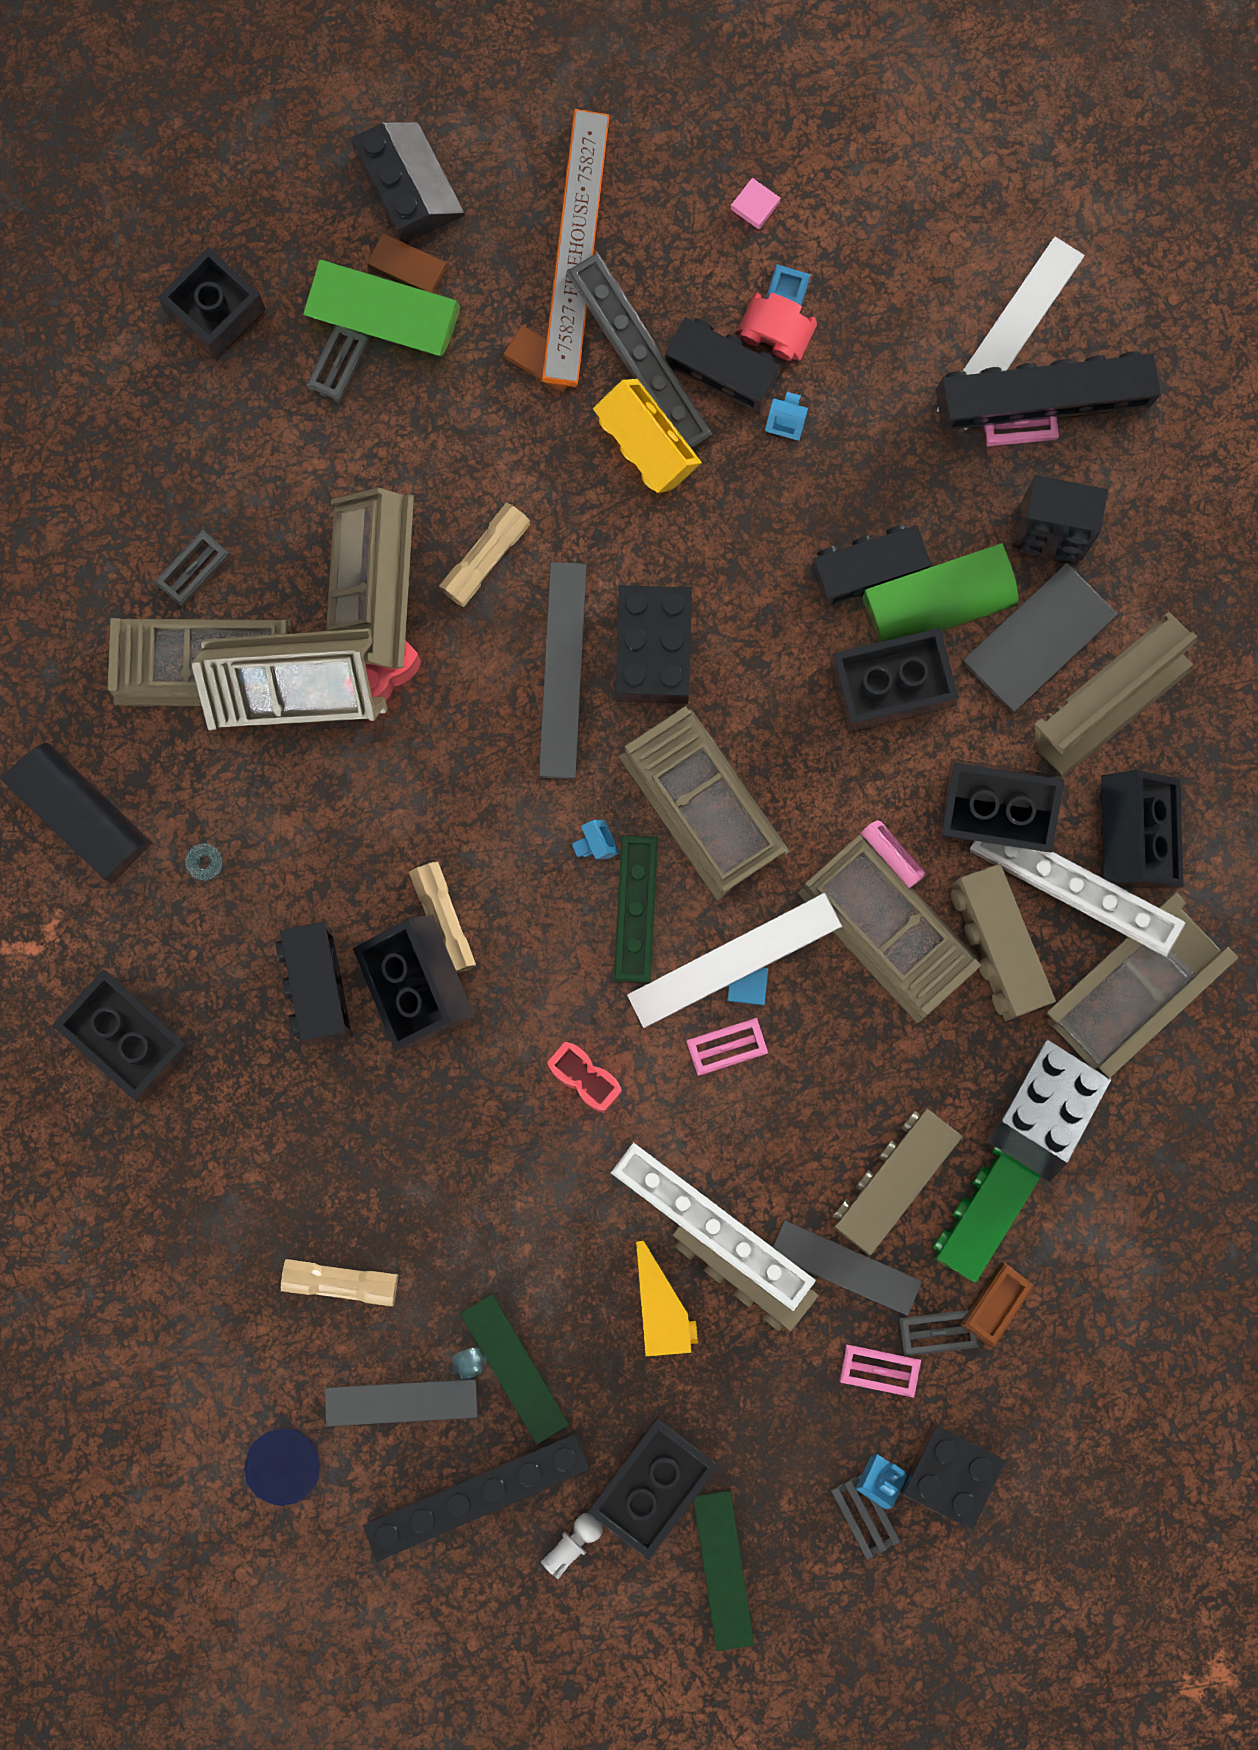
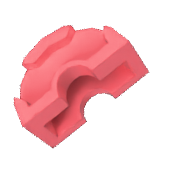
M756 292L752 296L735 334L739 335L743 342L751 346L757 347L760 342L772 346V353L780 359L786 361L794 359L800 362L817 326V322L814 317L807 318L800 314L802 306L786 297L770 293L768 299H764Z

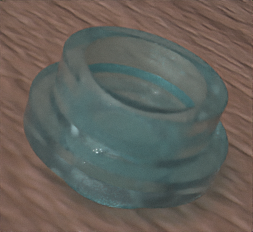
M198 844L188 852L185 864L191 876L198 880L207 881L215 878L220 873L223 866V858L219 850L214 846ZM204 856L210 857V866L206 869H201L198 865L199 860Z
M480 1348L463 1350L451 1357L453 1365L450 1369L453 1375H460L461 1379L473 1378L483 1373L482 1367L488 1364L487 1357L481 1354Z

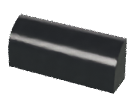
M49 743L41 744L29 751L0 779L111 885L153 843Z

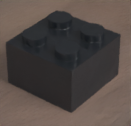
M209 247L158 296L165 313L215 359L266 310L260 294Z
M931 1423L900 1492L904 1496L973 1531L1006 1460Z

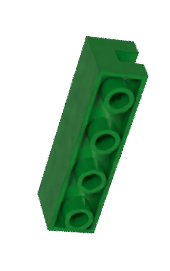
M993 1147L991 1151L996 1157L989 1168L983 1165L972 1182L976 1186L969 1200L963 1197L954 1210L952 1216L957 1220L951 1230L943 1229L932 1247L937 1250L933 1259L944 1266L950 1267L971 1283L977 1282L1041 1178L1040 1175L996 1147Z

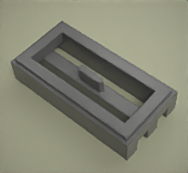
M336 325L306 384L307 389L313 392L317 391L320 395L331 397L333 401L340 403L370 343L369 336ZM342 334H344L347 338L324 384H321L319 380ZM355 340L359 342L334 390L332 386Z
M202 529L154 581V584L183 608L231 555ZM206 542L209 546L171 587L168 586L167 583ZM215 552H217L218 554L211 560V562L179 595L178 592L182 589V587L195 575V573L207 562V560Z
M969 1310L898 1318L901 1329L903 1356L979 1348L978 1338L963 1326L909 1332L908 1325L964 1319ZM969 1333L970 1336L968 1341L911 1347L910 1342L913 1339Z
M861 1473L831 1489V1492L865 1558L868 1560L874 1557L875 1554L887 1550L890 1546L900 1543V1540L884 1509L869 1499L889 1538L882 1540L855 1488L862 1476ZM847 1490L875 1542V1545L870 1548L841 1494Z

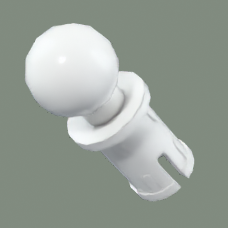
M588 1512L581 1514L574 1522V1533L569 1535L564 1531L561 1541L541 1561V1564L552 1575L554 1574L555 1578L559 1579L580 1554H586L582 1545L595 1542L600 1538L603 1533V1524Z

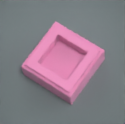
M752 178L731 204V210L757 229H760L780 204L781 198Z

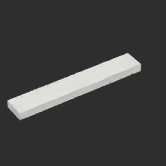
M1054 237L963 371L970 375L978 374L980 371L990 367H1000L1002 371L1008 370L1085 255L1057 237Z
M974 841L970 848V852L993 865L1001 864L1004 871L1165 957L1168 956L1185 927V922L1054 852L1049 853Z
M823 893L631 992L627 996L643 1028H646L841 928L842 925L827 895Z
M635 1143L630 1146L611 1172L612 1175L792 1311L795 1310L816 1280Z

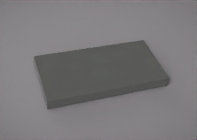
M1066 563L962 661V664L1013 714L1118 614Z

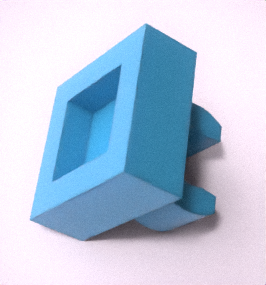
M787 392L784 401L773 398L765 428L766 432L800 440L808 408L798 405L801 395Z
M592 820L582 825L581 828L585 838L572 844L577 857H587L593 854L596 860L609 859L620 853L606 820Z
M878 1454L870 1456L856 1490L884 1509L893 1508L907 1474L904 1470L892 1462H888Z

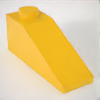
M636 1242L646 1356L691 1353V1344H698L696 1321L688 1320V1313L645 1242Z

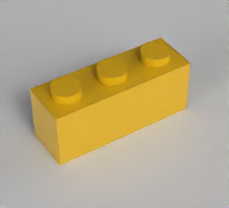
M638 379L621 380L593 408L599 416L601 427L615 437L621 445L620 451L623 456L637 466L642 473L643 482L651 490L657 493L672 491L702 463Z

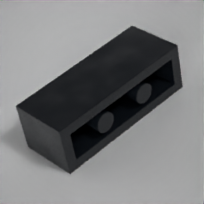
M685 317L665 353V360L671 369L760 413L779 378L781 365L777 364V360L766 352L759 351L755 353L746 348L740 339L732 335L724 337L714 332L713 327L701 319L693 321Z
M906 524L898 525L886 531L887 535L873 539L872 535H867L854 540L850 547L839 550L838 546H832L817 553L818 557L813 559L812 570L825 607L862 596L866 589L930 568L932 565L918 525L907 528Z

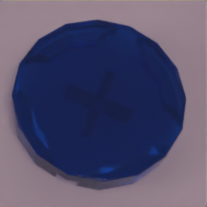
M281 1428L269 1431L254 1441L247 1454L244 1471L247 1484L256 1497L269 1504L286 1506L298 1503L312 1492L319 1480L321 1461L318 1449L309 1437L297 1430Z

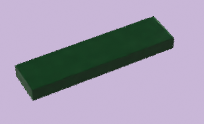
M622 835L614 982L651 983L658 837Z
M491 1294L460 1313L536 1445L569 1426V1422L494 1295Z
M731 1490L699 1494L694 1499V1507L716 1651L754 1646Z

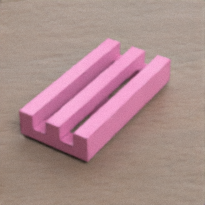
M1057 417L984 426L986 446L1050 441L1059 438ZM1050 427V430L994 434L996 431Z
M877 820L869 824L861 832V835L908 888H911L926 876L923 868L881 821Z
M757 1018L686 1040L697 1077L768 1054ZM750 1028L753 1030L754 1035L705 1051H697V1045ZM757 1042L758 1049L702 1066V1059Z
M846 1344L839 1382L914 1398L921 1360ZM853 1354L912 1366L911 1373L852 1361ZM850 1369L909 1381L908 1388L849 1376Z

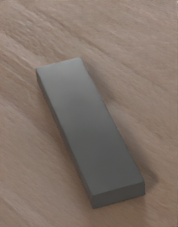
M785 1220L772 1246L800 1269L908 1316L922 1284V1281Z
M476 1379L326 1387V1426L478 1418Z

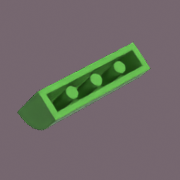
M319 259L303 315L442 356L450 342L461 306L457 300Z
M1003 543L866 589L862 597L878 642L937 628L944 631L1017 606L1019 601L1015 576Z

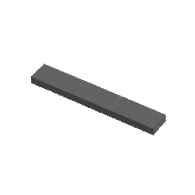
M598 252L567 271L568 277L632 378L638 379L690 448L693 449L712 437V432Z
M550 562L539 778L576 780L587 564Z

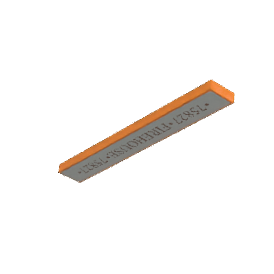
M575 109L573 113L541 382L563 384L570 387H577L587 305L568 277L567 271L591 257L594 252L609 114Z

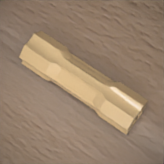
M505 503L489 523L485 533L439 585L440 590L456 604L464 607L481 587L482 581L509 547L513 546L530 526V520L526 515L513 505Z
M438 861L411 870L409 874L417 896L422 903L426 916H434L457 974L472 969L476 966L467 939L463 935Z
M285 1259L281 1279V1291L331 1296L385 1306H394L398 1285V1274L336 1268Z

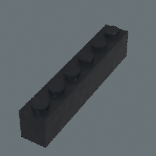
M1139 351L1127 352L1120 355L1119 358L1106 359L1105 355H1096L1085 359V362L1072 363L1070 359H1061L1050 363L1049 366L1037 367L1035 363H1025L1017 366L1014 370L1002 371L1000 367H990L980 371L978 374L967 375L965 371H955L945 375L935 389L942 431L1049 419L1050 417L1058 418L1151 407L1161 396L1154 354L1141 355Z
M574 1431L368 1520L363 1525V1528L378 1562L590 1470L591 1466L578 1434Z

